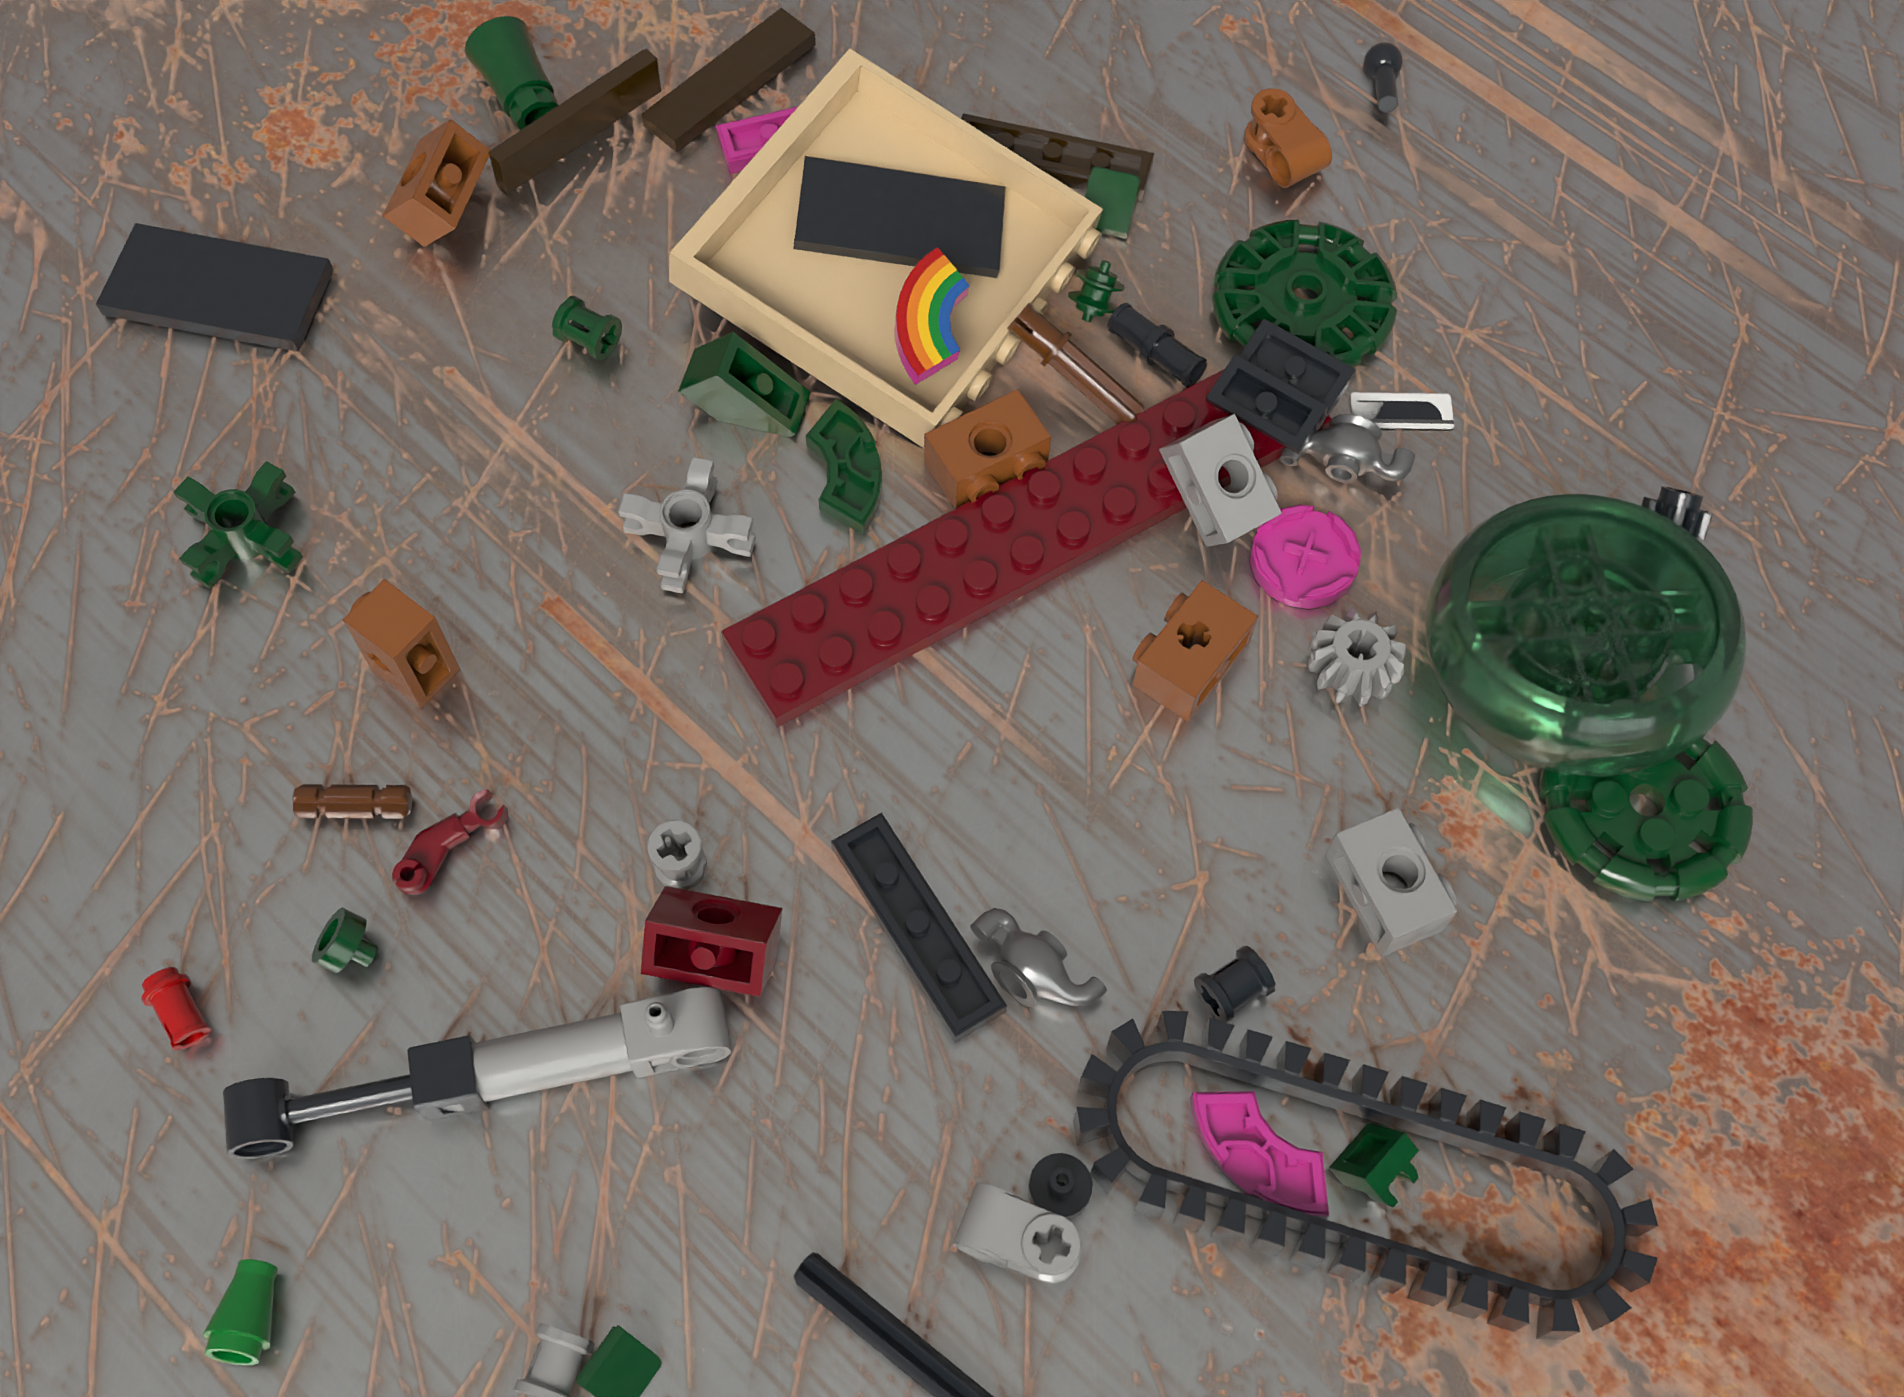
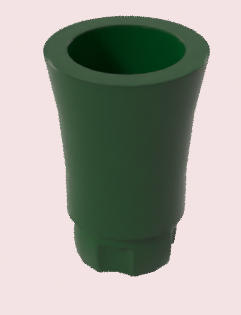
M512 16L496 17L484 22L470 34L465 44L467 59L483 76L496 95L504 112L512 118L519 130H522L558 106L554 96V89L534 50L525 22Z

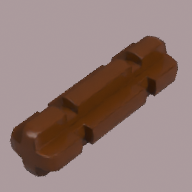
M303 784L294 789L292 798L293 812L299 818H319V815L325 813L327 818H375V815L381 814L383 819H403L411 813L412 808L411 789L406 785H386V788L380 790L378 785L331 784L330 787L324 789L322 784Z

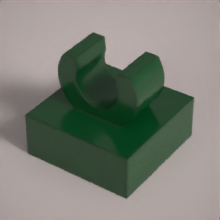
M1367 1123L1330 1165L1329 1169L1342 1185L1367 1193L1375 1202L1395 1207L1398 1201L1391 1194L1389 1186L1396 1177L1410 1183H1415L1418 1180L1417 1170L1410 1161L1419 1150L1405 1132Z

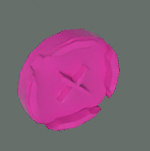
M1296 505L1281 508L1282 514L1260 525L1251 544L1249 563L1256 582L1270 597L1287 606L1313 609L1331 605L1347 594L1358 574L1361 548L1355 532L1341 517L1330 511L1326 515L1319 511H1313L1315 506Z

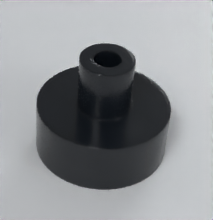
M1065 1153L1048 1155L1042 1158L1031 1172L1028 1183L1029 1200L1032 1205L1063 1216L1070 1221L1078 1217L1087 1207L1092 1194V1178L1085 1164L1078 1158ZM1062 1181L1065 1183V1186H1060L1057 1182Z

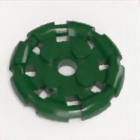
M1299 219L1284 220L1252 230L1250 238L1245 241L1237 240L1227 250L1220 260L1213 278V284L1217 291L1212 295V303L1217 322L1229 341L1234 342L1237 340L1244 348L1256 331L1252 324L1259 319L1261 321L1266 319L1354 368L1360 365L1363 355L1375 354L1391 333L1397 315L1396 308L1392 306V302L1397 298L1395 282L1389 268L1379 254H1371L1363 247L1364 241L1355 234L1341 227L1321 221L1315 226L1299 224ZM1298 246H1314V253L1297 252ZM1241 286H1251V287H1254V289H1253V290H1242V289H1240V287H1241ZM1296 288L1311 289L1318 297L1312 300H1305L1296 296L1293 290ZM1357 296L1365 297L1367 301L1357 300ZM1345 327L1348 328L1354 337L1349 339L1342 330Z
M1617 707L1593 713L1579 720L1567 729L1566 734L1568 738L1564 742L1553 744L1545 759L1540 778L1539 796L1542 799H1546L1547 812L1543 814V819L1552 840L1562 855L1572 866L1578 863L1596 878L1593 882L1618 895L1635 900L1651 902L1655 896H1669L1672 901H1678L1700 895L1716 887L1727 878L1728 866L1740 863L1748 847L1753 826V809L1751 806L1745 805L1743 793L1747 791L1748 786L1740 769L1729 753L1716 740L1711 744L1693 731L1696 727L1695 724L1679 716L1657 709L1640 707L1637 713H1623L1622 709ZM1623 736H1637L1638 743L1626 749ZM1677 749H1680L1696 761L1690 770L1671 757ZM1584 754L1598 764L1594 771L1584 765L1582 758ZM1642 794L1650 798L1657 808V815L1644 816L1639 814L1630 803V795ZM1710 798L1719 799L1721 810H1706ZM1585 799L1587 812H1580L1579 809L1571 807L1570 800ZM1695 839L1709 851L1708 853H1698L1689 845ZM1598 840L1605 848L1616 855L1610 859L1593 844ZM1647 858H1662L1663 872H1654L1653 868L1648 865Z

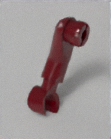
M486 789L481 790L473 795L468 811L461 815L454 813L419 832L402 860L393 868L392 880L395 882L396 887L409 895L425 892L432 884L449 850L471 838L470 833L481 826L490 830L503 826L508 820V808L503 804L494 818L483 820L481 810L491 800L493 793Z

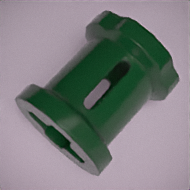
M570 296L559 306L554 315L552 334L553 337L562 342L571 340L587 348L591 357L602 361L615 350L622 333V322L612 314L604 317L586 308L585 302L582 299Z

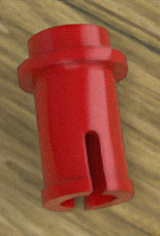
M168 967L153 973L143 981L142 988L144 993L141 996V1000L145 1006L153 1007L171 1041L172 1049L182 1050L205 1039L209 1035L211 1028L205 1022L188 990L191 985L190 977L187 974H180L176 967Z

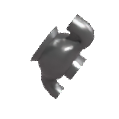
M1339 414L1331 419L1330 428L1317 431L1299 454L1285 447L1282 450L1280 461L1288 466H1296L1300 457L1305 453L1313 454L1326 466V474L1336 481L1351 483L1356 481L1358 476L1374 473L1384 480L1395 482L1403 480L1410 473L1415 454L1406 448H1397L1391 455L1382 452L1378 442L1382 433L1377 424L1359 415Z
M998 908L988 910L982 913L970 925L972 932L981 941L987 943L990 939H994L1001 947L1000 962H993L991 964L994 977L1009 995L1027 1007H1035L1036 998H1044L1071 1006H1086L1099 1000L1107 992V988L1102 981L1094 976L1083 984H1074L1070 981L1062 962L1067 957L1066 949L1062 943L1051 933L1044 930L1040 931L1037 935L1023 932L1015 918L1006 910Z

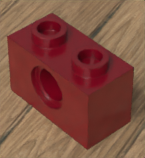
M665 886L645 920L641 974L761 997L777 960L783 908Z

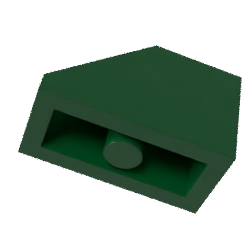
M734 332L694 349L678 392L717 421L786 437L796 435L811 393Z

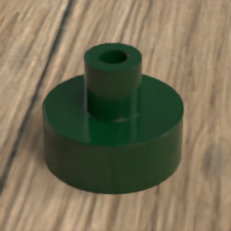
M343 907L338 909L323 928L315 944L312 962L334 973L340 972L350 960L367 967L374 959L378 950V945L363 938L367 920Z

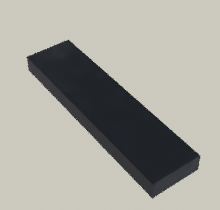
M882 812L831 841L832 849L955 1043L1007 1011V1005Z

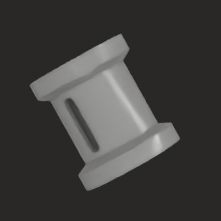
M669 820L660 824L652 831L648 839L647 851L651 862L654 864L658 880L664 886L688 890L695 887L703 879L704 870L707 866V859L702 849V842L698 831L691 824L681 820ZM667 836L670 838L669 842H665ZM678 850V852L683 857H686L680 861H677L676 858L670 854ZM690 869V874L686 875L685 871Z
M539 1324L536 1334L540 1338V1342L525 1379L517 1380L513 1390L529 1397H571L569 1393L584 1355L592 1354L595 1343L568 1331L546 1324Z

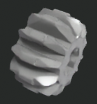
M1354 607L1346 612L1343 620L1332 614L1325 620L1322 630L1315 632L1309 646L1313 653H1311L1308 660V671L1319 674L1316 682L1318 690L1330 687L1337 690L1335 693L1337 704L1344 701L1347 694L1353 695L1360 708L1368 703L1371 695L1382 701L1383 698L1389 695L1392 685L1400 682L1405 669L1403 668L1404 664L1402 661L1406 655V644L1394 641L1397 634L1396 624L1382 628L1377 625L1379 621L1377 611L1370 614L1367 620H1362Z

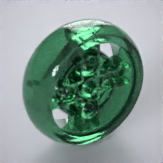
M1587 494L1545 496L1513 505L1493 514L1470 531L1449 553L1433 582L1426 607L1425 638L1427 653L1439 687L1454 711L1481 738L1510 757L1543 770L1565 775L1608 777L1635 773L1660 765L1688 750L1717 724L1731 705L1739 688L1746 659V630L1741 603L1733 584L1713 554L1697 538L1672 520L1637 504L1605 496ZM1523 572L1515 580L1502 600L1471 601L1491 584L1505 577ZM1693 664L1694 680L1669 695L1641 703L1640 697L1660 678L1667 665Z

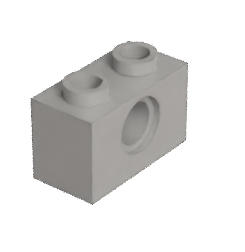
M1235 414L1213 420L1159 449L1206 547L1229 543L1282 514L1276 502V487L1272 479L1265 472H1262L1253 453L1254 442L1248 429L1238 422ZM1221 466L1226 468L1231 477V485L1228 492L1221 487L1218 480V472Z
M1399 807L1336 833L1325 854L1380 957H1384L1444 931L1458 912L1455 907L1456 897L1451 884L1442 874H1436L1426 856L1427 848L1423 835L1416 825L1407 823ZM1383 872H1394L1400 875L1405 880L1408 888L1398 889L1389 885L1383 877Z

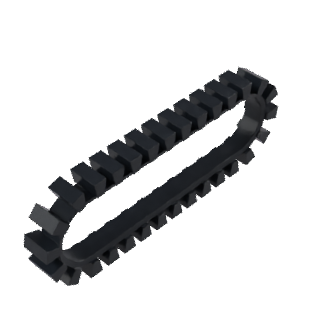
M1162 1011L1156 1026L1160 1043L1145 1047L1135 1021L1132 1018L1111 1031L1107 1047L1123 1063L1119 1070H1114L1091 1054L1081 1075L1077 1091L1106 1098L1104 1109L1076 1108L1073 1118L1076 1144L1079 1146L1106 1136L1112 1152L1095 1161L1090 1175L1106 1194L1110 1192L1126 1170L1147 1183L1133 1211L1135 1213L1159 1220L1165 1210L1166 1190L1186 1195L1172 1224L1198 1232L1205 1222L1206 1202L1221 1206L1224 1209L1211 1237L1237 1244L1245 1234L1246 1215L1262 1219V1222L1249 1249L1274 1257L1285 1247V1228H1291L1300 1231L1301 1234L1289 1261L1315 1269L1325 1260L1326 1240L1341 1245L1328 1274L1350 1281H1355L1365 1273L1366 1252L1380 1257L1367 1286L1392 1294L1406 1285V1265L1412 1266L1419 1270L1407 1299L1434 1307L1447 1298V1278L1459 1282L1447 1311L1471 1319H1475L1488 1311V1291L1498 1293L1499 1295L1487 1324L1512 1332L1529 1324V1304L1537 1305L1540 1307L1538 1309L1536 1339L1564 1340L1581 1332L1572 1304L1575 1301H1578L1592 1331L1613 1322L1630 1310L1632 1307L1606 1284L1610 1278L1629 1292H1633L1651 1282L1658 1258L1624 1249L1625 1236H1641L1658 1226L1652 1200L1648 1199L1620 1209L1608 1186L1634 1169L1615 1149L1597 1160L1591 1170L1574 1161L1586 1131L1559 1123L1543 1136L1542 1151L1534 1147L1546 1121L1544 1118L1518 1112L1505 1124V1139L1496 1137L1494 1135L1507 1107L1480 1099L1466 1113V1127L1455 1123L1467 1095L1440 1088L1428 1101V1116L1417 1113L1415 1111L1419 1106L1428 1083L1401 1076L1390 1089V1104L1381 1102L1376 1099L1387 1078L1388 1071L1363 1064L1352 1078V1092L1345 1091L1337 1087L1350 1062L1349 1059L1324 1052L1315 1065L1314 1081L1299 1077L1312 1049L1306 1046L1285 1041L1277 1055L1276 1069L1260 1065L1273 1036L1247 1029L1240 1043L1239 1058L1222 1053L1235 1025L1209 1018L1202 1034V1047L1183 1042L1188 1011ZM1162 1061H1179L1559 1177L1573 1185L1585 1196L1599 1219L1603 1247L1598 1267L1590 1279L1578 1288L1550 1290L1154 1166L1138 1156L1127 1144L1121 1133L1116 1113L1118 1093L1126 1080L1144 1066Z

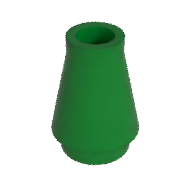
M243 1259L238 1262L235 1275L203 1332V1337L208 1340L204 1352L206 1356L228 1364L255 1365L259 1362L262 1350L270 1348L274 1282L278 1271L275 1265L254 1259Z

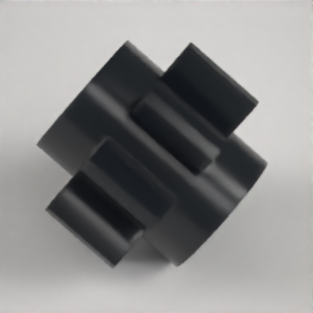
M1662 486L1657 500L1648 497L1643 498L1636 522L1641 523L1640 525L1649 527L1645 540L1674 549L1687 550L1692 537L1705 540L1713 514L1700 509L1703 496Z

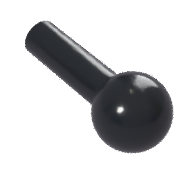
M1388 42L1375 44L1367 51L1364 58L1366 72L1375 78L1378 107L1382 112H1392L1398 106L1395 76L1398 75L1403 64L1400 50Z

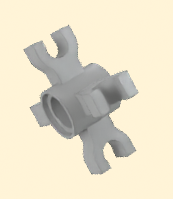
M692 457L685 489L669 494L662 504L635 494L624 493L618 512L620 517L625 518L623 524L625 533L665 536L667 545L661 554L657 566V573L663 575L661 581V588L663 590L683 593L688 579L691 560L705 556L713 546L721 547L738 555L751 557L756 540L755 533L751 532L754 523L753 517L743 515L723 516L710 512L709 503L714 496L718 483L717 477L712 476L715 467L714 461ZM686 522L697 523L696 525L689 528L679 527L681 524Z

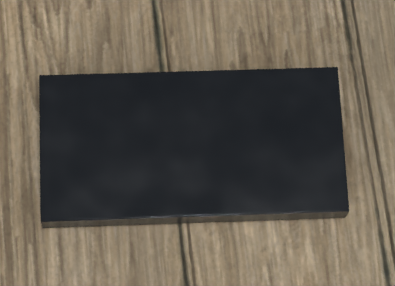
M805 156L793 249L915 267L928 253L938 247L959 273L997 278L1000 268L1006 186Z
M135 223L96 302V306L101 314L105 316L299 352L334 269L328 258Z

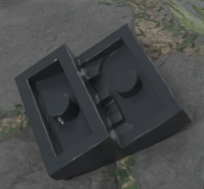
M1263 319L1241 354L1233 356L1207 395L1206 402L1229 415L1235 414L1239 421L1299 454L1341 399L1355 378L1356 369Z

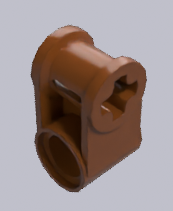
M1268 88L1261 90L1254 96L1251 104L1253 119L1248 122L1245 128L1244 142L1263 163L1272 179L1280 187L1288 188L1329 167L1332 162V151L1328 139L1303 113L1291 95L1280 89Z

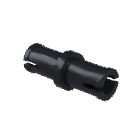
M1129 303L1121 304L1109 318L1107 324L1109 332L1116 334L1139 351L1140 359L1146 364H1157L1179 380L1186 388L1198 382L1205 372L1207 359L1199 356L1175 339V333L1171 328L1163 324L1157 326L1132 308V305Z

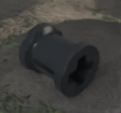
M1242 946L1236 950V958L1211 975L1201 973L1194 979L1196 991L1205 1007L1216 1020L1226 1023L1234 1019L1235 1010L1259 994L1268 997L1274 993L1276 985L1266 963L1249 946Z

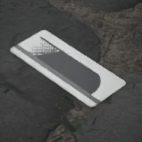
M1353 392L1350 395L1352 414L1371 420L1379 428H1454L1451 396L1449 394Z

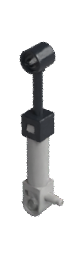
M711 987L686 989L671 994L620 1004L621 1013L475 1042L471 1035L414 1046L407 1050L410 1072L408 1075L297 1098H291L289 1083L284 1079L256 1078L237 1082L223 1090L227 1155L238 1159H253L277 1155L290 1150L294 1146L293 1131L296 1123L411 1099L413 1107L426 1121L431 1122L489 1110L488 1101L633 1071L636 1078L714 1063L726 1058L732 1051L722 993L719 989Z

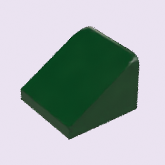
M1093 167L1091 169L1085 198L1103 209L1096 230L1102 234L1127 239L1138 200L1139 176L1101 167Z
M613 1326L576 1377V1383L594 1397H640L660 1369L662 1361L659 1356L621 1326Z

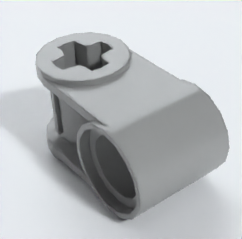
M978 1182L953 1245L962 1252L999 1267H1007L1041 1282L1054 1284L1065 1281L1075 1272L1079 1265L1081 1241L1079 1232L1073 1223L1065 1217L1032 1205L1004 1189ZM1052 1235L1062 1238V1250L1068 1254L1067 1257L1056 1255L1051 1264L1041 1261V1248L1035 1245L1036 1242L1047 1244Z

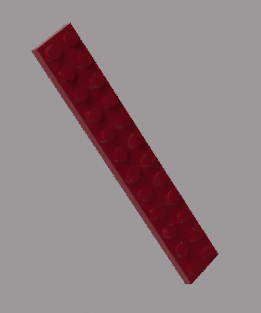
M1225 369L1137 414L1136 417L1138 419L1135 422L1123 421L1046 461L1044 468L1039 469L1037 466L1023 473L1024 478L1018 480L1016 477L1000 485L999 490L995 492L991 490L977 497V501L973 503L969 501L721 631L723 642L777 728L1187 508L1159 449L1213 420L1229 416V414L1206 402L1207 395ZM1328 416L1317 431L1330 428L1332 418ZM1238 420L1248 429L1254 442L1253 453L1260 468L1280 458L1285 446ZM1221 466L1218 472V480L1221 487L1225 488L1231 484V477L1226 468Z

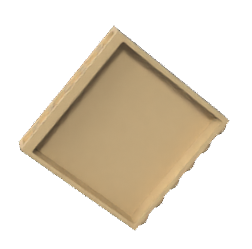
M849 49L670 251L669 282L924 448V434L964 415L961 409L969 398L977 402L985 393L993 378V375L989 372L996 363L999 362L1002 365H1006L1011 359L1021 339L1012 331L1010 332L1007 327L1021 313L1024 307L1030 302L1033 308L1043 316L1048 307V302L1045 301L1052 291L1060 294L1064 290L1075 271V267L1072 265L1080 256L1086 260L1093 252L1102 235L1096 228L1103 209L857 52ZM805 156L1006 186L998 277L992 278L960 273L970 287L968 295L954 307L950 316L951 333L960 348L958 360L917 385L911 380L900 360L894 334L896 308L903 284L914 266L793 249Z

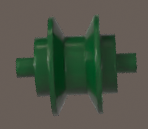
M1106 260L1101 261L1100 267L1089 266L1088 270H1076L1075 274L1083 281L1080 291H1071L1068 293V297L1076 302L1075 307L1084 312L1082 316L1083 321L1091 322L1093 316L1103 317L1105 313L1112 314L1117 308L1110 302L1112 292H1121L1125 289V286L1117 281L1118 276L1109 271L1112 263Z

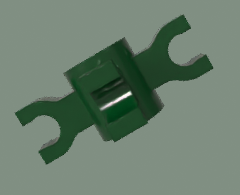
M266 461L256 472L249 488L245 492L238 489H229L215 495L189 476L176 488L173 493L178 499L187 503L184 507L187 514L197 520L206 522L211 529L201 541L191 545L179 558L182 564L193 570L190 575L194 580L211 589L222 576L227 563L232 557L239 560H248L263 555L287 573H290L300 562L303 556L300 551L291 547L294 543L292 537L277 528L270 527L266 522V519L275 509L287 503L296 493L292 486L283 482L287 476L282 469Z

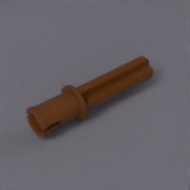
M1030 302L1007 327L1010 332L1012 331L1043 358L1040 363L1045 367L1047 364H1050L1117 424L1123 421L1135 422L1138 419L1136 415L1144 411V406L1139 400L1069 340L1072 335L1069 331L1065 334L1060 332L1034 309Z

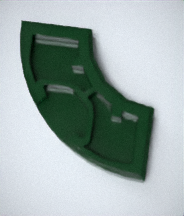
M835 399L806 434V446L821 458L827 471V484L818 499L819 509L864 535L877 513L881 500V461L874 437L866 424L847 405Z

